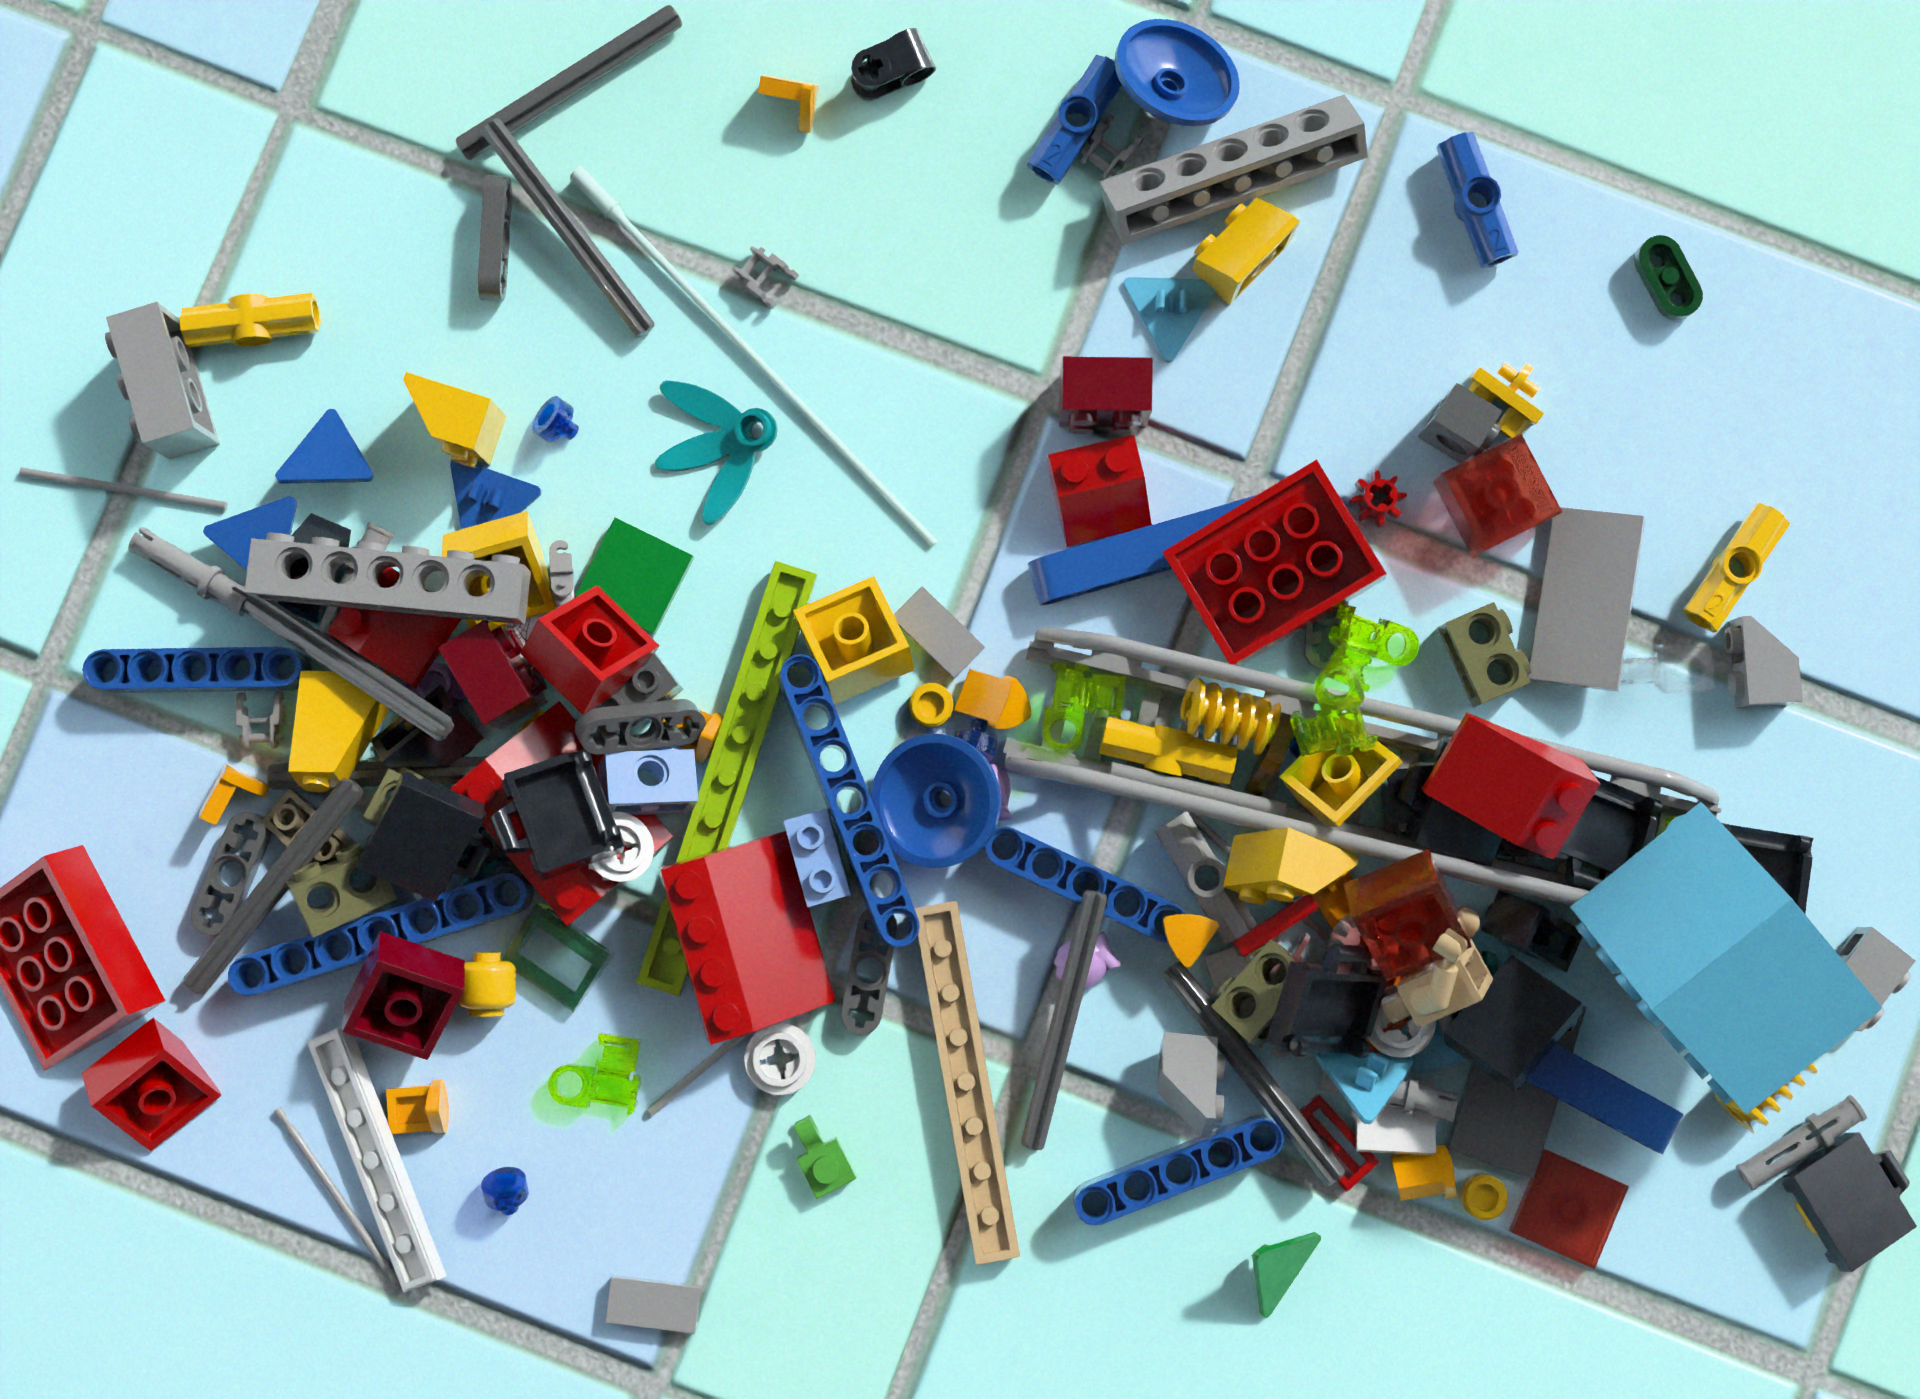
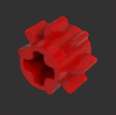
M1375 470L1372 473L1370 484L1360 478L1354 485L1361 491V494L1351 498L1349 504L1359 506L1362 512L1358 517L1359 522L1369 517L1375 519L1377 527H1381L1384 524L1386 513L1394 519H1397L1402 514L1394 505L1396 502L1404 500L1407 497V493L1397 491L1394 485L1397 482V476L1392 477L1390 480L1381 479L1379 470ZM1381 491L1385 497L1382 503L1375 507L1370 501L1373 499L1374 494Z

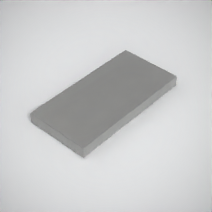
M1554 507L1530 660L1531 673L1528 674L1530 681L1619 692L1645 526L1644 516Z

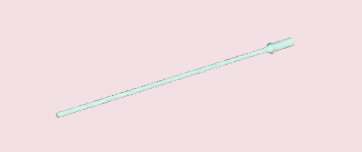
M582 166L576 168L570 175V179L604 213V218H610L620 224L914 530L933 547L938 541L626 219L620 207L621 203L619 201L616 202Z

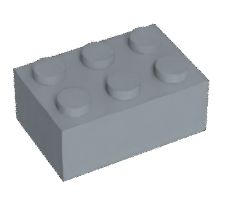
M158 301L107 316L106 320L110 332L105 333V341L113 358H117L122 373L117 375V383L124 399L130 400L134 415L129 417V424L137 442H142V444L169 460L220 445L192 348L185 345L180 330L179 317Z

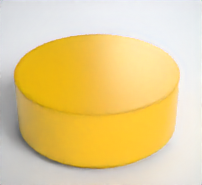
M926 683L919 686L910 698L909 708L911 715L918 724L927 728H935L945 724L953 712V699L950 692L937 683Z
M1479 1173L1472 1175L1463 1183L1460 1191V1200L1463 1208L1473 1217L1480 1220H1492L1500 1216L1505 1210L1508 1194L1504 1184L1499 1179L1489 1174Z

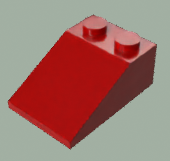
M1466 712L1422 790L1428 796L1511 843L1554 860L1599 787L1600 782L1582 759Z

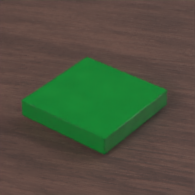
M614 517L575 596H579L598 585L643 630L656 635L695 557Z

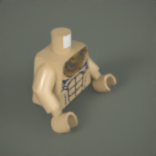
M1461 905L1450 922V926L1460 931L1461 934L1459 935L1448 928L1433 947V951L1438 953L1439 956L1406 972L1397 985L1398 991L1381 999L1383 1010L1392 1023H1396L1411 1015L1415 1024L1421 1027L1482 1001L1493 981V977L1471 939L1480 926L1477 912L1465 905Z

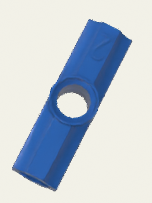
M1095 55L1071 95L1061 103L1059 114L1027 162V167L1044 181L1059 186L1120 90L1122 84L1119 81L1115 62L1107 56ZM1080 113L1089 122L1085 126L1074 127L1067 122L1066 118L1070 114Z
M1463 132L1439 143L1436 149L1455 197L1454 211L1458 219L1465 224L1480 267H1492L1517 256L1519 251L1500 203V186L1496 180L1490 177L1474 132ZM1475 192L1481 194L1486 200L1487 207L1479 208L1472 205L1468 199V193Z

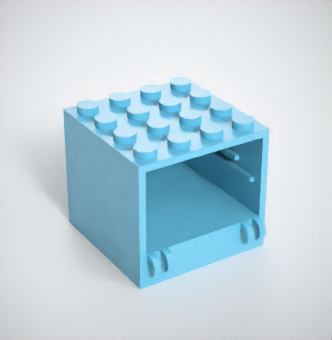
M1702 802L1686 814L1674 818L1664 832L1571 906V909L1582 921L1575 928L1593 949L1599 944L1601 945V948L1595 952L1596 955L1613 974L1622 972L1615 979L1633 1000H1640L1642 998L1636 1006L1654 1027L1665 1024L1666 1026L1660 1032L1678 1053L1687 1049L1689 1053L1684 1056V1059L1703 1080L1710 1074L1713 1078L1707 1084L1725 1105L1733 1100L1745 1114L1749 1113L1882 1009L1876 999L1794 900Z

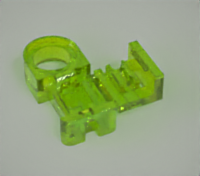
M1341 605L1336 615V618L1341 619L1339 627L1332 626L1329 639L1333 643L1342 645L1341 647L1335 646L1324 677L1368 692L1370 686L1365 684V679L1361 677L1364 676L1362 674L1364 666L1371 664V658L1396 666H1405L1415 659L1419 651V640L1413 630L1386 619L1380 618L1378 623L1354 614L1355 606ZM1400 633L1404 638L1405 647L1399 656L1393 658L1387 649L1388 641L1391 636ZM1339 671H1342V672L1347 673V674L1341 675V674H1338V673H1339Z
M1053 662L1051 664L1052 673H1056L1052 707L1045 706L1042 734L1050 749L1060 754H1068L1077 750L1083 742L1087 717L1085 710H1088V714H1094V709L1109 711V716L1123 719L1127 680L1124 676L1091 674L1086 664L1076 663L1075 667L1067 666L1065 662ZM1114 687H1117L1115 708H1111ZM1059 721H1069L1076 727L1074 738L1064 744L1055 742L1051 738L1052 727Z
M1344 662L1327 664L1320 671L1314 686L1321 709L1317 711V716L1304 719L1303 714L1301 715L1300 710L1294 711L1290 718L1301 755L1306 756L1332 750L1337 742L1339 744L1335 753L1341 757L1351 755L1353 750L1358 747L1361 752L1373 749L1378 734L1368 735L1359 705H1362L1365 695L1357 672L1353 667ZM1333 674L1343 676L1349 683V691L1344 695L1330 693L1325 687V678Z
M603 1032L598 1033L597 1040H599V1045L604 1046L602 1061L596 1060L595 1066H598L597 1074V1067L569 1063L556 1068L549 1077V1093L560 1104L587 1109L590 1107L591 1102L626 1107L628 1108L626 1115H630L637 1110V1094L642 1082L639 1074H634L633 1080L629 1079L630 1073L636 1071L641 1039ZM566 1071L577 1073L582 1080V1089L575 1097L564 1096L558 1089V1079Z

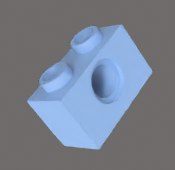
M678 745L654 748L652 751L634 750L607 753L603 755L599 763L600 785L611 812H624L630 815L691 813L698 802L694 749L681 750V746ZM640 771L653 773L658 780V785L647 786L639 780L637 773Z
M828 809L784 820L807 907L811 908L853 896Z

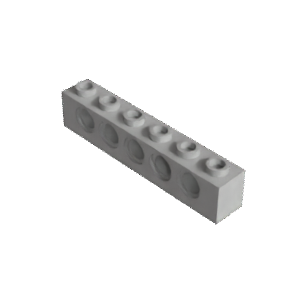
M1345 94L1100 181L1106 215L1123 245L1368 158L1365 123Z
M267 533L266 540L251 538L244 592L255 599L525 625L531 571L524 564H519L520 558L492 555V561L474 560V553L459 550H448L447 557L429 555V549L417 546H402V553L384 551L385 545L365 541L357 542L356 548L339 547L340 541L324 537H312L311 544L294 542V536L282 533ZM307 558L309 563L307 573L299 579H292L290 575L292 564L298 559ZM344 563H353V577L346 583L338 584L335 580L337 568ZM389 567H398L400 572L398 582L390 588H382L380 585L382 572ZM435 571L444 572L445 583L443 587L436 592H427L425 589L427 576ZM478 576H488L491 581L488 592L480 597L471 596L469 588L473 579Z

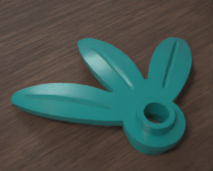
M665 380L660 384L659 389L669 401L694 418L718 426L721 430L694 436L674 445L659 455L655 460V467L663 471H684L712 464L730 455L716 476L702 511L703 523L713 525L730 511L742 495L752 473L756 452L768 449L774 443L778 432L777 423L773 415L764 409L751 408L741 413L729 401L708 389L686 382ZM756 423H761L763 426V433L759 438H754L752 435V428Z

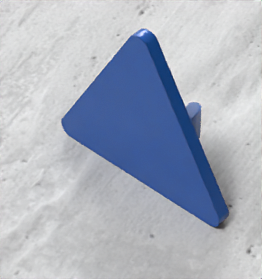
M328 409L276 472L275 477L280 484L370 482L373 480L374 475L335 409Z
M452 460L450 461L461 529L521 513L542 494L541 489L531 483L479 465L473 468Z
M291 496L206 525L203 533L247 571L251 538L266 540L267 533L291 535L297 500Z

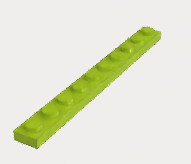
M778 561L774 562L698 793V802L693 808L676 862L730 846L781 690L778 680L780 670L785 661L792 657L800 632L793 610L809 604L818 577L816 573ZM664 896L636 983L672 995L681 996L688 972L667 899Z

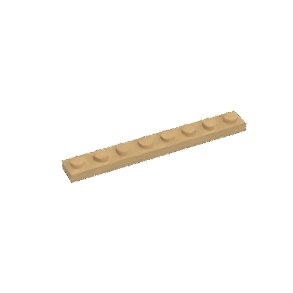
M952 901L914 908L920 924L918 938L976 1265L1018 1258L1020 1257L958 902Z

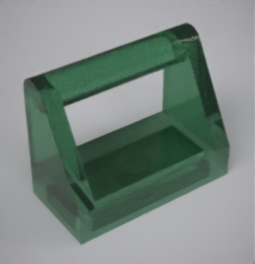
M536 903L501 961L513 963L517 974L574 1013L608 966L615 953L574 924L570 923L567 926L556 912L544 903ZM537 927L592 964L575 992L520 954Z

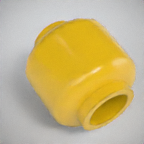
M474 952L473 961L465 962L464 965L465 990L458 1004L464 1009H469V1016L505 1015V1008L513 1006L516 1000V968L509 961H501V952Z

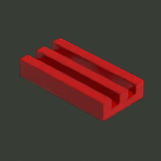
M1311 894L1303 895L1248 933L1231 942L1239 956H1246L1316 911L1318 905Z
M1317 1093L1311 1099L1312 1101L1306 1106L1304 1105L1299 1112L1351 1170L1352 1174L1348 1178L1343 1175L1337 1181L1344 1191L1348 1192L1380 1162L1371 1152H1358L1365 1159V1162L1359 1167L1313 1115L1319 1108L1356 1149V1135L1321 1095Z

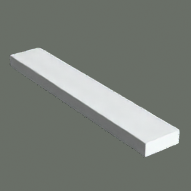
M341 1026L307 1041L403 1293L447 1276L355 1037L343 1033Z

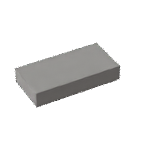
M923 586L894 613L898 625L953 679L985 649V646Z
M613 1275L610 1282L605 1323L695 1334L702 1286Z

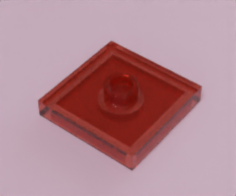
M1543 1148L1534 1179L1530 1178L1508 1231L1595 1269L1629 1186Z

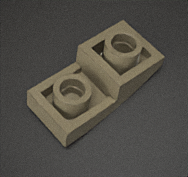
M289 788L262 820L265 827L288 847L317 808L296 791ZM337 827L309 864L318 862L320 866L334 861L337 859L335 854L339 850L356 844V842L342 829Z

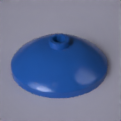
M1150 19L1130 27L1118 43L1114 62L1119 81L1133 101L1152 116L1175 125L1204 126L1221 120L1234 106L1240 90L1237 69L1222 46L1203 31L1175 20Z
M925 734L913 737L899 744L882 761L872 786L871 799L890 848L903 859L923 867L944 868L957 865L972 858L988 843L1000 817V787L992 766L973 745L951 735ZM943 791H947L951 796V803L948 807L944 806L940 801V795Z

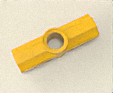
M313 293L270 298L262 294H241L229 298L228 303L181 308V315L179 316L180 330L185 345L189 348L233 343L238 346H261L271 343L273 338L320 332L321 325L320 309L316 296Z
M1760 502L1754 505L1723 552L1713 559L1710 571L1682 610L1690 621L1700 628L1707 629L1713 633L1718 631L1748 585L1760 576L1763 563L1791 524L1784 514L1774 507ZM1731 557L1737 558L1744 567L1742 578H1738L1730 572L1729 560Z
M1107 717L1099 748V754L1144 764L1143 768L1180 777L1186 774L1199 777V779L1228 785L1234 772L1238 751L1237 747L1192 737L1186 731L1155 724L1153 727L1145 726L1117 717Z

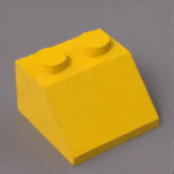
M1257 197L1247 207L1240 203L1224 220L1228 227L1217 238L1212 233L1209 234L1193 252L1197 258L1195 259L1192 271L1207 282L1228 305L1290 244L1300 223L1294 215Z
M405 372L403 381L430 435L442 445L441 451L450 455V460L468 467L475 468L477 461L490 465L507 417L493 400Z
M528 511L443 535L442 557H447L448 550H459L474 553V560L492 561V555H509L520 558L519 564H524L531 571L526 618L556 609L542 548ZM478 576L473 579L469 588L471 596L480 597L488 592L491 585L488 576ZM466 619L468 627L471 628L481 622V620ZM492 622V623L497 624V625H499V626H500V625L507 624V623H502V622Z
M875 576L793 610L811 657L820 667L834 705L914 671L910 647Z
M1341 714L1279 777L1303 807L1326 826L1339 827L1403 762L1397 755L1345 715Z
M1289 827L1234 835L1223 887L1240 893L1239 899L1251 904L1264 905L1266 899L1291 902L1294 896L1316 893L1357 866L1359 856Z

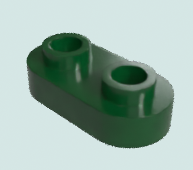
M1656 235L1647 239L1635 254L1634 263L1638 274L1656 308L1664 317L1671 320L1688 318L1702 303L1703 291L1679 244L1674 239L1665 235ZM1650 255L1659 256L1662 260V267L1653 266L1650 262ZM1670 294H1679L1682 298V305L1673 304L1670 300Z

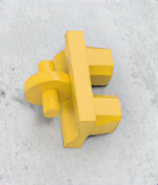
M1504 362L1497 373L1510 382L1508 386L1479 367L1469 378L1472 384L1468 390L1489 403L1496 399L1508 408L1496 423L1502 427L1500 430L1502 434L1514 440L1529 425L1533 426L1539 422L1545 413L1516 393L1520 389L1526 395L1533 398L1540 389V387L1527 379L1534 368L1526 362L1518 372Z

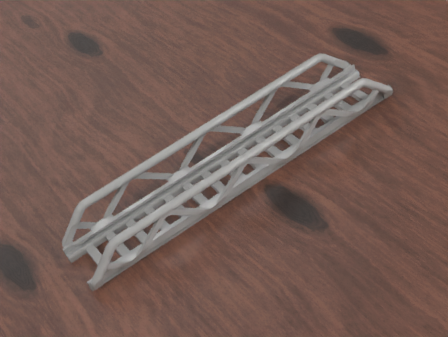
M1044 627L1037 630L1034 642L1030 641L1026 655L1027 660L1060 668L1041 746L1006 738L1003 754H1006L1004 767L1011 772L1100 790L1108 794L1141 800L1264 831L1289 827L1346 851L1552 900L1570 906L1589 892L1588 890L1571 887L1566 884V860L1558 859L1555 871L1531 866L1533 856H1513L1512 861L1495 857L1492 866L1489 867L1417 844L1406 838V835L1402 834V832H1396V824H1384L1383 829L1359 824L1363 803L1339 827L1326 826L1300 803H1298L1297 808L1286 806L1283 817L1111 775L1109 772L1112 763L1101 761L1102 754H1099L1106 719L1112 716L1120 682L1145 688L1137 724L1153 727L1156 722L1162 692L1184 697L1192 681L1141 668L1142 662L1265 691L1264 697L1253 695L1255 701L1259 698H1266L1271 702V706L1281 703V717L1296 722V725L1316 729L1313 742L1339 717L1338 715L1314 710L1315 703L1438 733L1437 738L1433 739L1348 718L1382 745L1401 750L1399 758L1403 763L1397 769L1408 768L1411 762H1418L1420 755L1436 758L1433 756L1439 740H1442L1444 736L1452 738L1461 722L1459 719L1102 633ZM1054 644L1092 650V654L1086 655L1054 647ZM1077 672L1102 678L1084 756L1058 751ZM1237 691V692H1238V697H1239L1243 692ZM1182 719L1180 730L1187 732L1188 720ZM1199 727L1197 728L1196 732L1192 735V737L1197 738ZM1233 735L1227 745L1237 747V735ZM1529 737L1582 759L1590 770L1611 775L1609 782L1644 796L1660 799L1662 801V808L1657 817L1658 824L1654 839L1667 829L1669 823L1674 818L1686 814L1700 802L1716 818L1717 813H1721L1722 808H1718L1719 793L1714 788L1676 772ZM1127 761L1128 766L1144 769V764ZM1281 766L1275 775L1270 776L1265 791L1260 797L1274 799ZM1233 772V775H1232V777H1231V781H1230V784H1229V785H1228V784H1224V783L1219 784V783H1215V782H1213L1212 785H1213V786H1217V787H1221V788L1230 789V788H1231V784H1232V780H1233V776H1234V772ZM1169 774L1170 776L1179 777L1183 779L1188 778V775L1183 774L1182 777ZM1661 787L1696 798L1697 802L1660 794Z

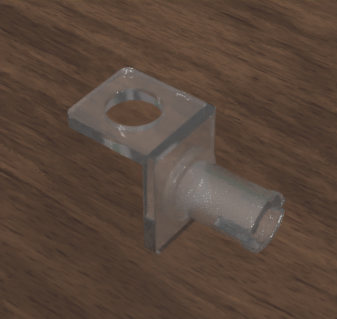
M1657 645V652H1653V657L1624 659L1620 685L1655 683V687H1659L1662 694L1711 691L1714 688L1712 650L1710 647L1665 649L1664 645ZM1693 657L1702 663L1703 674L1696 682H1684L1678 677L1677 665L1684 658Z

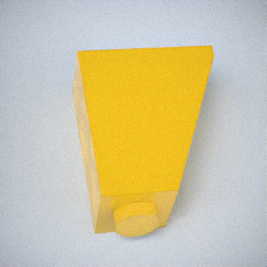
M300 671L288 772L298 786L311 792H326L329 790V787H335L342 778L349 779L390 710L334 671ZM383 672L392 678L390 672Z

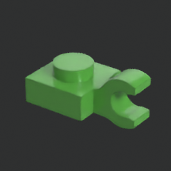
M811 1114L795 1122L794 1129L807 1152L799 1155L796 1160L816 1199L857 1179V1175L837 1136L824 1142Z

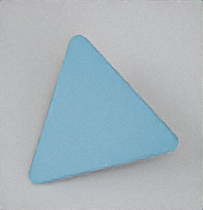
M1127 277L1123 284L1166 362H1172L1216 294V291L1206 281L1201 279Z
M1374 1052L1369 1053L1366 1058H1357L1350 1053H1315V1059L1360 1120L1368 1125L1374 1122L1414 1065V1060L1411 1057H1392Z

